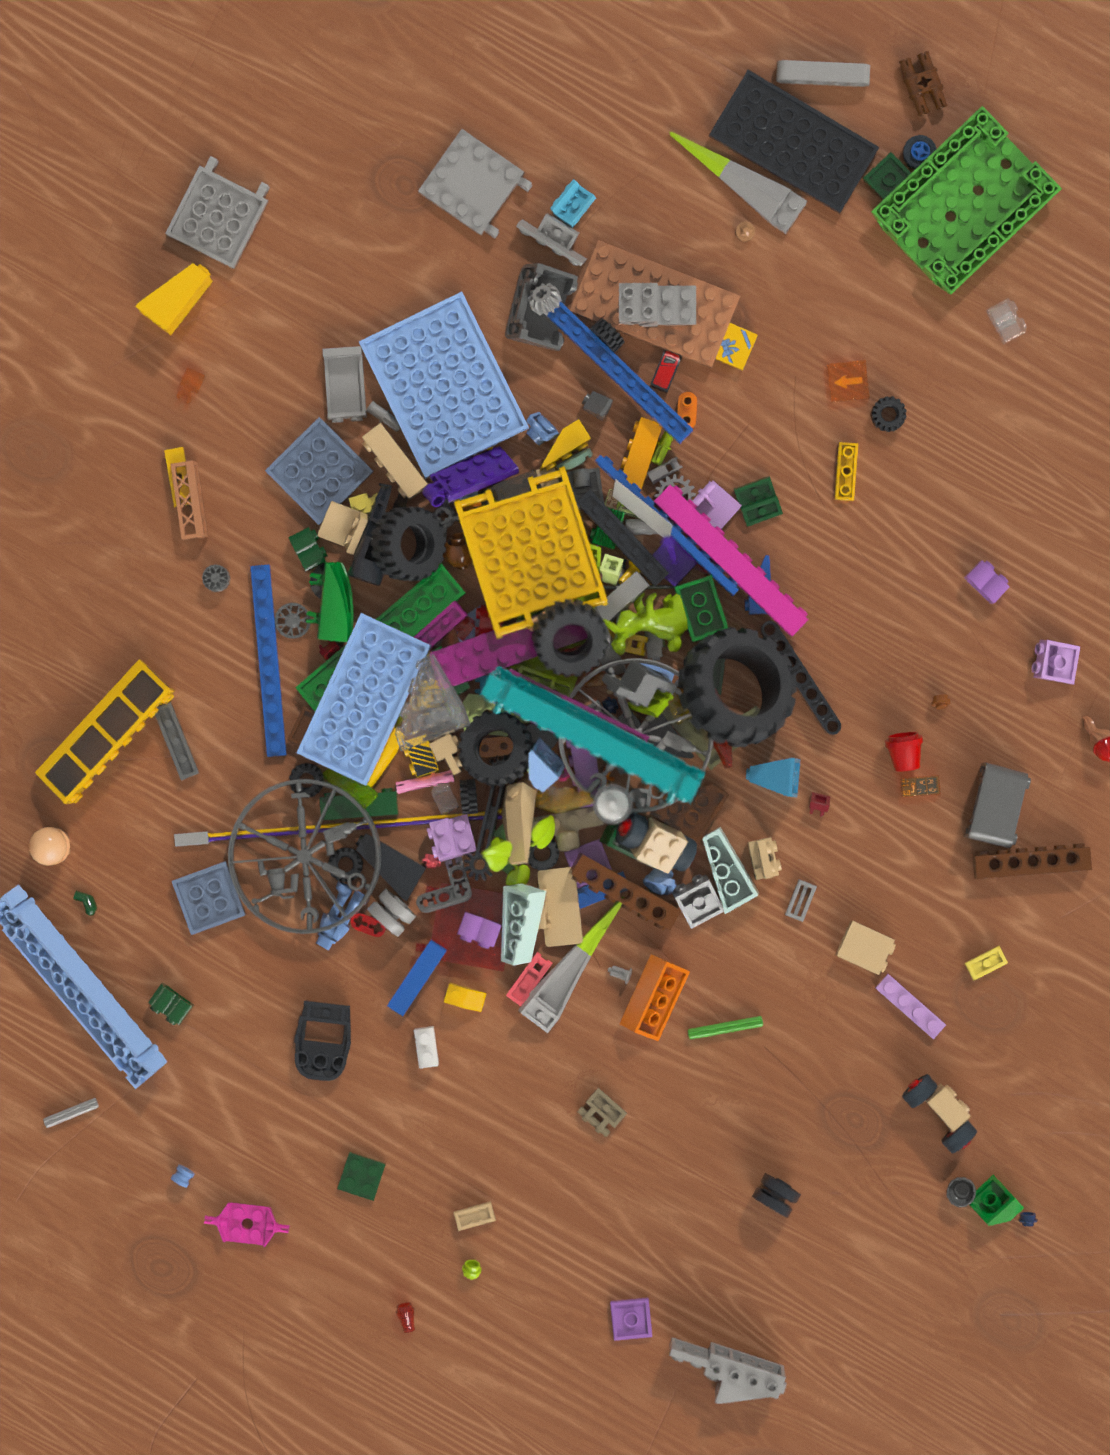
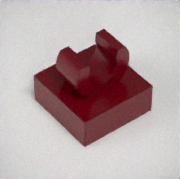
M327 640L329 644L325 647L321 644L319 645V653L326 661L341 649L335 641Z
M812 792L809 803L810 814H813V811L816 809L820 811V816L822 817L825 812L828 813L830 796Z

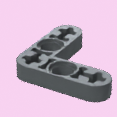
M462 856L455 858L457 864L453 866L451 859L445 861L451 886L424 893L417 898L416 903L421 912L429 913L466 902L471 898L472 891L467 873L464 870L465 866ZM455 871L463 872V876L460 879H454L452 875ZM459 884H462L466 891L464 896L460 894ZM443 893L449 895V899L446 902L439 901V896ZM434 896H435V900H436V902H437L436 905L434 904V900H433V898H432V897H434ZM423 900H427L429 902L427 907L421 905L423 904Z

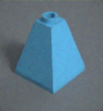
M788 758L750 766L746 770V780L788 797H798L801 759Z

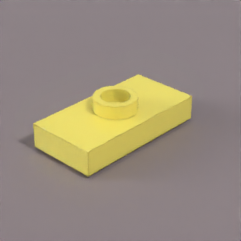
M997 946L964 964L972 979L976 980L1004 966L1008 962L1000 946Z

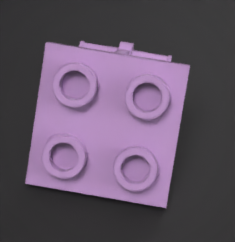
M709 481L703 489L698 491L699 494L693 499L694 504L697 506L696 510L700 514L704 512L711 519L709 523L714 528L718 526L720 529L742 507L741 504L714 481Z

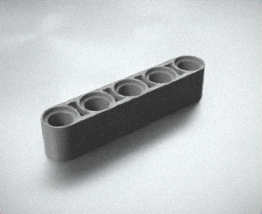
M780 60L777 61L776 82L865 87L870 85V65Z

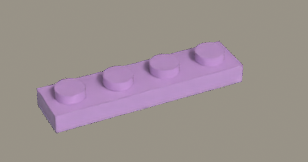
M889 974L875 987L932 1039L946 1026L945 1023Z

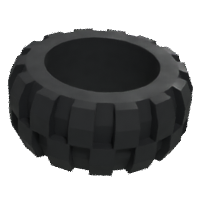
M729 627L708 635L689 651L683 660L684 668L679 672L678 687L684 690L679 695L683 711L689 710L692 716L689 721L698 731L703 728L708 732L706 737L719 744L728 741V745L731 747H746L751 743L758 744L767 739L785 725L786 718L791 716L796 703V698L792 697V694L797 692L795 675H790L789 672L792 664L786 653L781 655L777 651V643L768 636L762 639L759 638L757 631L743 627L737 631L736 628ZM717 659L738 661L748 667L756 676L762 692V704L757 716H744L735 713L719 699L714 689L712 677Z

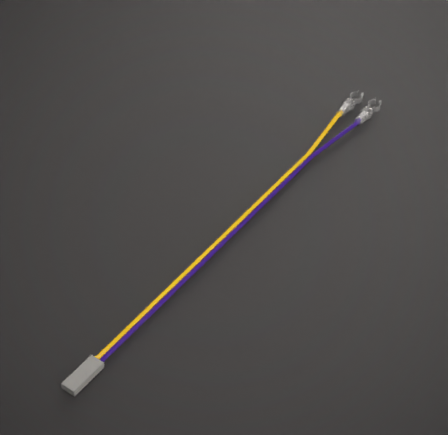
M571 794L554 796L546 800L536 801L535 806L545 803L569 805L573 803L572 797L575 796ZM485 812L467 814L469 821L483 820ZM463 814L374 820L373 822L376 828L420 825L445 818L451 819ZM344 823L321 825L318 833ZM363 823L357 826L356 830L370 829L368 823ZM316 825L306 826V834L313 833ZM299 827L256 831L266 836L299 834ZM207 831L174 834L175 847L230 840L232 832L211 834ZM238 831L236 839L258 838L259 836L248 831Z

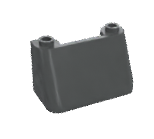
M540 263L525 264L519 274L505 337L514 341L560 351L564 343L562 333L558 332L559 328L544 313L539 315L531 309L528 297L531 296L530 291L535 290V286L540 287L542 282L546 285L551 283L559 290L561 302L565 305L567 295H571L577 290L578 276Z
M985 762L981 764L980 772H982L981 776L983 778H979L980 783L971 819H969L972 825L969 824V827L966 828L964 837L1011 848L1017 841L1015 831L1025 790L1029 789L1031 778H1028V773Z

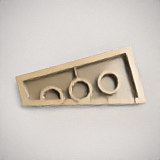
M381 423L362 437L365 441L362 443L368 452L372 451L375 454L374 460L380 468L383 466L388 471L386 476L392 483L396 481L400 486L397 490L403 498L408 497L411 500L428 485Z

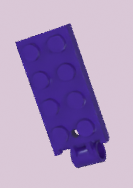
M499 446L430 474L433 484L431 483L424 487L423 495L433 507H439L444 503L445 497L449 502L519 474V468Z

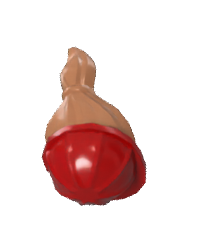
M1082 717L1084 728L1090 735V744L1093 752L1099 759L1110 762V731L1098 729L1090 717Z

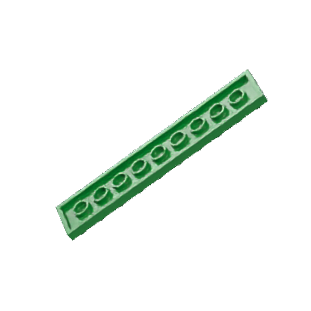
M440 564L436 572H431V576L422 579L375 620L415 637L453 601L457 602L467 593L447 569ZM346 645L295 687L315 712Z

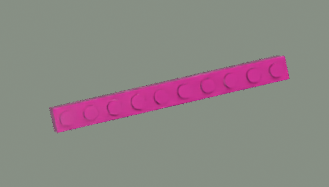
M669 485L654 501L655 505L660 510H663L687 536L696 542L701 550H704L729 577L737 582L738 586L792 637L809 620L806 617L808 614L801 607L797 609L792 604L794 600L787 593L783 595L778 590L780 586L773 580L769 581L765 577L766 573L759 566L755 568L751 564L753 560L746 553L742 555L737 550L739 548L738 545L731 539L728 541L723 536L725 533L718 526L714 528L709 523L711 519L704 512L700 514L696 510L697 506L690 499L686 500L682 496L683 492L676 485L674 487Z

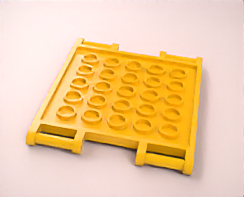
M565 467L535 478L533 476L528 477L531 492L495 502L491 489L486 490L483 494L467 499L454 500L497 639L502 638V635L525 628H532L533 621L530 613L542 610L548 605L550 607L555 606L554 602L556 601L564 603L565 599H571L573 602L574 599L598 592L599 598L583 602V604L588 603L592 608L599 605H608ZM557 478H562L563 481L540 489L536 487L538 484ZM488 500V505L463 512V507ZM525 616V621L502 628L499 627L500 622Z

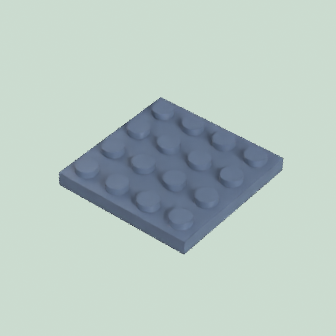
M320 417L265 470L318 525L322 524L331 501L342 504L374 472Z

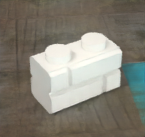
M434 1026L416 1028L414 1034L419 1069L439 1066Z

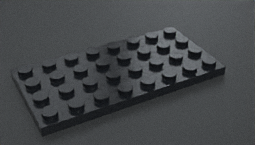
M747 70L709 134L710 138L839 214L879 149L877 145L750 70Z

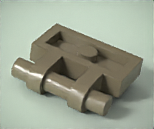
M599 1087L586 1101L591 1108L587 1111L581 1106L577 1111L582 1116L581 1119L583 1121H588L595 1128L594 1130L598 1134L601 1133L604 1137H607L610 1133L606 1125L609 1123L615 1128L627 1114ZM595 1112L604 1118L601 1122L592 1116Z

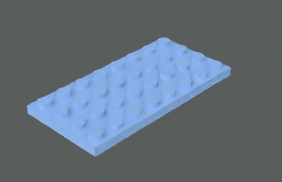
M361 613L298 748L297 754L367 786L431 645Z

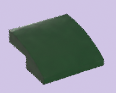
M770 476L733 488L737 502L742 505L740 510L747 527L783 514Z

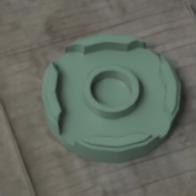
M590 448L584 449L567 460L560 462L556 467L558 470L561 467L570 470L585 462L587 455L591 458L593 453Z

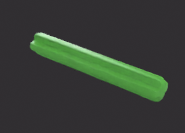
M761 1016L691 1028L688 1029L689 1039H697L762 1027L763 1019Z

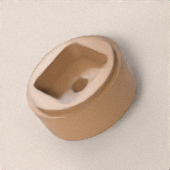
M741 222L736 228V236L740 241H750L755 235V228L750 222Z

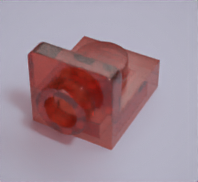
M469 616L463 619L453 628L458 632L457 637L464 641L474 629L476 621Z

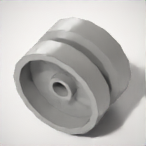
M385 889L379 895V899L385 907L378 902H373L367 910L389 931L399 937L405 930V927L398 919L400 918L403 922L410 924L416 918V915L399 897Z

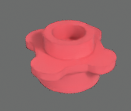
M425 854V858L422 859V864H425L427 868L436 869V867L441 866L438 857L434 858L433 854Z

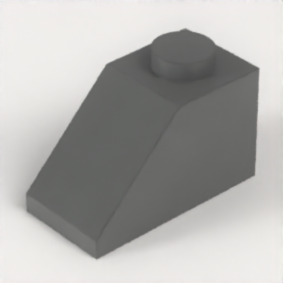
M593 391L591 395L587 393L582 401V404H584L583 410L603 421L612 407L613 400Z

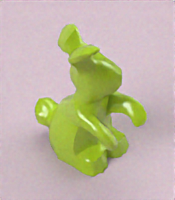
M642 593L634 601L637 614L630 610L622 611L616 625L603 619L606 627L616 633L615 638L611 642L612 649L618 655H623L626 649L625 640L634 636L638 631H648L660 639L668 640L667 648L670 652L679 651L682 646L681 636L688 629L687 617L680 595H667L662 600L664 607L654 610L653 600L657 594H650L644 606L642 603L644 593Z

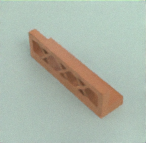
M193 460L171 464L181 539L208 538L198 464ZM186 466L187 474L181 479L177 476L176 468ZM183 484L190 489V493L186 498L181 496L179 491ZM186 503L191 505L193 510L189 517L184 515L182 511ZM189 522L195 525L196 534L186 535L185 527Z

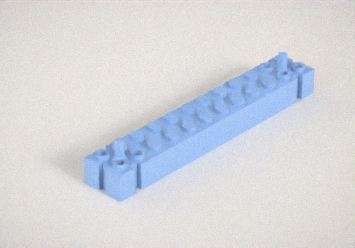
M17 885L0 898V924L3 927L2 931L120 1072L123 1070L128 1075L126 1079L135 1089L138 1088L164 1066L167 1060L158 1051V1046L156 1044L152 1045L151 1040L146 1037L139 1026L126 1013L125 1009L119 1005L113 995L109 993L101 981L93 974L88 965L82 961L76 951L72 949L64 937L56 930L51 921L40 911L39 907L35 904L34 898L27 900V893Z

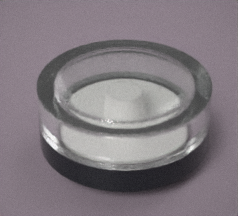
M607 785L601 788L595 795L593 809L596 816L602 822L618 824L629 816L632 810V799L628 791L623 787Z

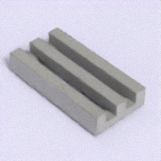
M798 879L785 915L803 922L817 886ZM802 884L804 885V888L796 905L795 911L792 914L790 912L792 910L793 904L795 902V899ZM808 887H810L811 891L807 898L802 914L799 917L797 916V914L803 902Z

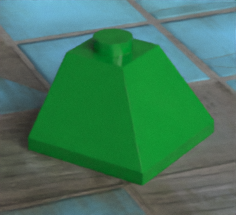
M994 1175L976 1190L975 1199L970 1204L972 1209L988 1226L1011 1221L1024 1209L1020 1202Z

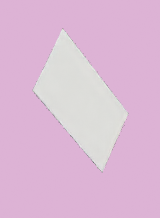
M615 479L613 497L663 538L670 536L673 525Z

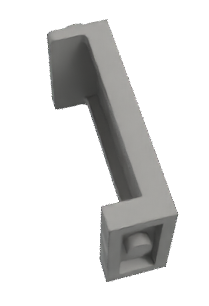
M361 346L323 349L328 420H332V423L344 422L343 419L362 421L363 418L367 417Z

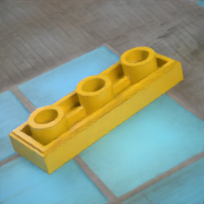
M838 443L834 500L854 501L858 443ZM844 468H848L850 470V473L848 475L844 474Z
M184 447L164 450L174 507H177L171 464L186 461ZM186 466L176 468L177 475L181 474L183 479L187 474ZM183 484L179 491L180 495L186 498L190 493V489Z

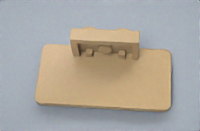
M571 867L540 870L537 873L539 889L546 891L538 929H544L545 944L548 947L580 944L583 942L577 882L572 880L573 875L568 873Z

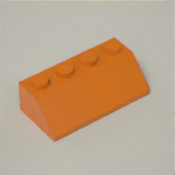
M651 954L619 1024L635 1033L659 1041L690 971Z

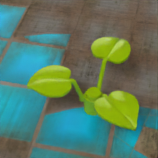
M550 815L534 826L531 833V840L533 842L530 843V846L536 845L537 848L543 849L551 842L555 832L553 816ZM501 837L494 838L491 847L482 853L491 870L495 872L500 871L506 866L507 862L510 863L509 857L512 851V844ZM517 864L512 865L514 870L508 873L506 886L520 883L526 885L530 878L529 867L524 864L519 867Z

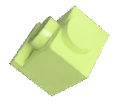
M605 554L599 570L600 574H603L602 582L617 585L624 559Z

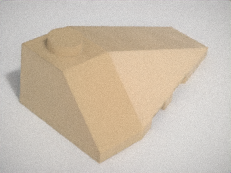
M523 782L507 785L503 796L501 814L506 841L512 844V851L509 857L511 865L527 863L529 856L536 790Z

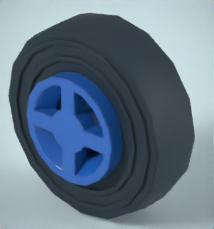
M924 135L913 136L907 140L903 147V159L909 167L916 169L937 148L931 138Z

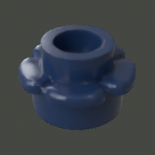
M607 697L606 700L602 701L604 709L610 714H616L618 704L614 698Z
M1022 1212L1020 1213L1019 1222L1023 1226L1031 1227L1034 1226V1223L1038 1222V1219H1036V1213Z

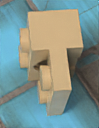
M448 734L429 745L437 761L440 762L446 759L453 775L462 772L460 768L463 767L459 757L453 756V754L459 752V740L456 736L452 737L451 734Z
M771 837L747 842L755 879H768L778 876V871L782 869L780 860L775 858L774 852H778L776 841H772Z

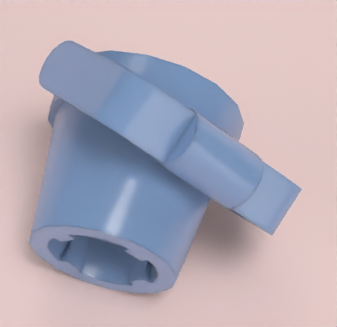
M540 412L531 414L526 420L531 426L526 433L539 446L545 441L559 436L557 429Z
M654 868L643 879V883L649 891L657 895H670L676 888L675 880L672 879L674 874L671 870L668 874Z

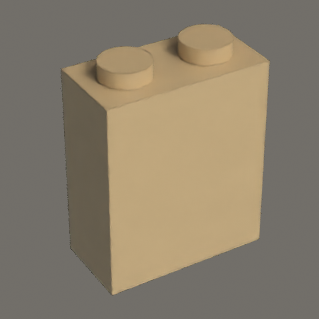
M851 920L835 955L879 975L880 972L885 971L888 964L886 958L888 954L892 955L896 944H893L894 939Z

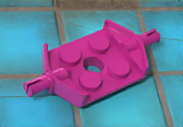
M228 1202L219 1216L205 1215L204 1224L217 1226L223 1242L263 1245V1247L268 1244L274 1233H289L290 1225H282L276 1222L271 1207ZM246 1218L251 1219L253 1222V1226L249 1229L242 1225V1221Z

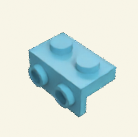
M573 179L565 187L560 197L553 202L550 210L558 219L573 228L596 197Z

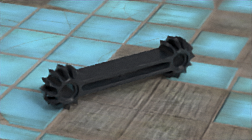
M504 755L502 761L499 756H496L497 762L494 763L493 760H489V763L492 766L501 765L507 761V756ZM506 783L505 786H500L495 807L492 804L497 785L491 786L476 854L473 856L471 853H468L467 855L471 860H464L465 864L470 865L465 867L464 870L470 871L468 874L470 878L475 875V881H479L480 875L483 881H486L485 874H488L490 877L493 876L481 852L487 829L490 832L485 851L491 847ZM479 860L485 862V867L481 870L475 868V864Z

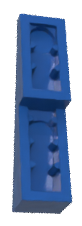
M430 940L387 1006L403 1016L447 950L433 940Z

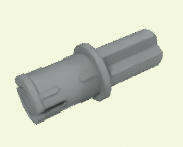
M374 401L371 402L366 411L379 419L380 423L383 422L397 432L401 427L396 417L391 415L389 410L386 411Z

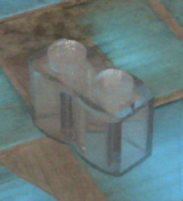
M1009 298L986 310L1003 344L1026 333V323L1023 318L1018 317L1016 313L1018 311L1017 305L1014 301H1010Z

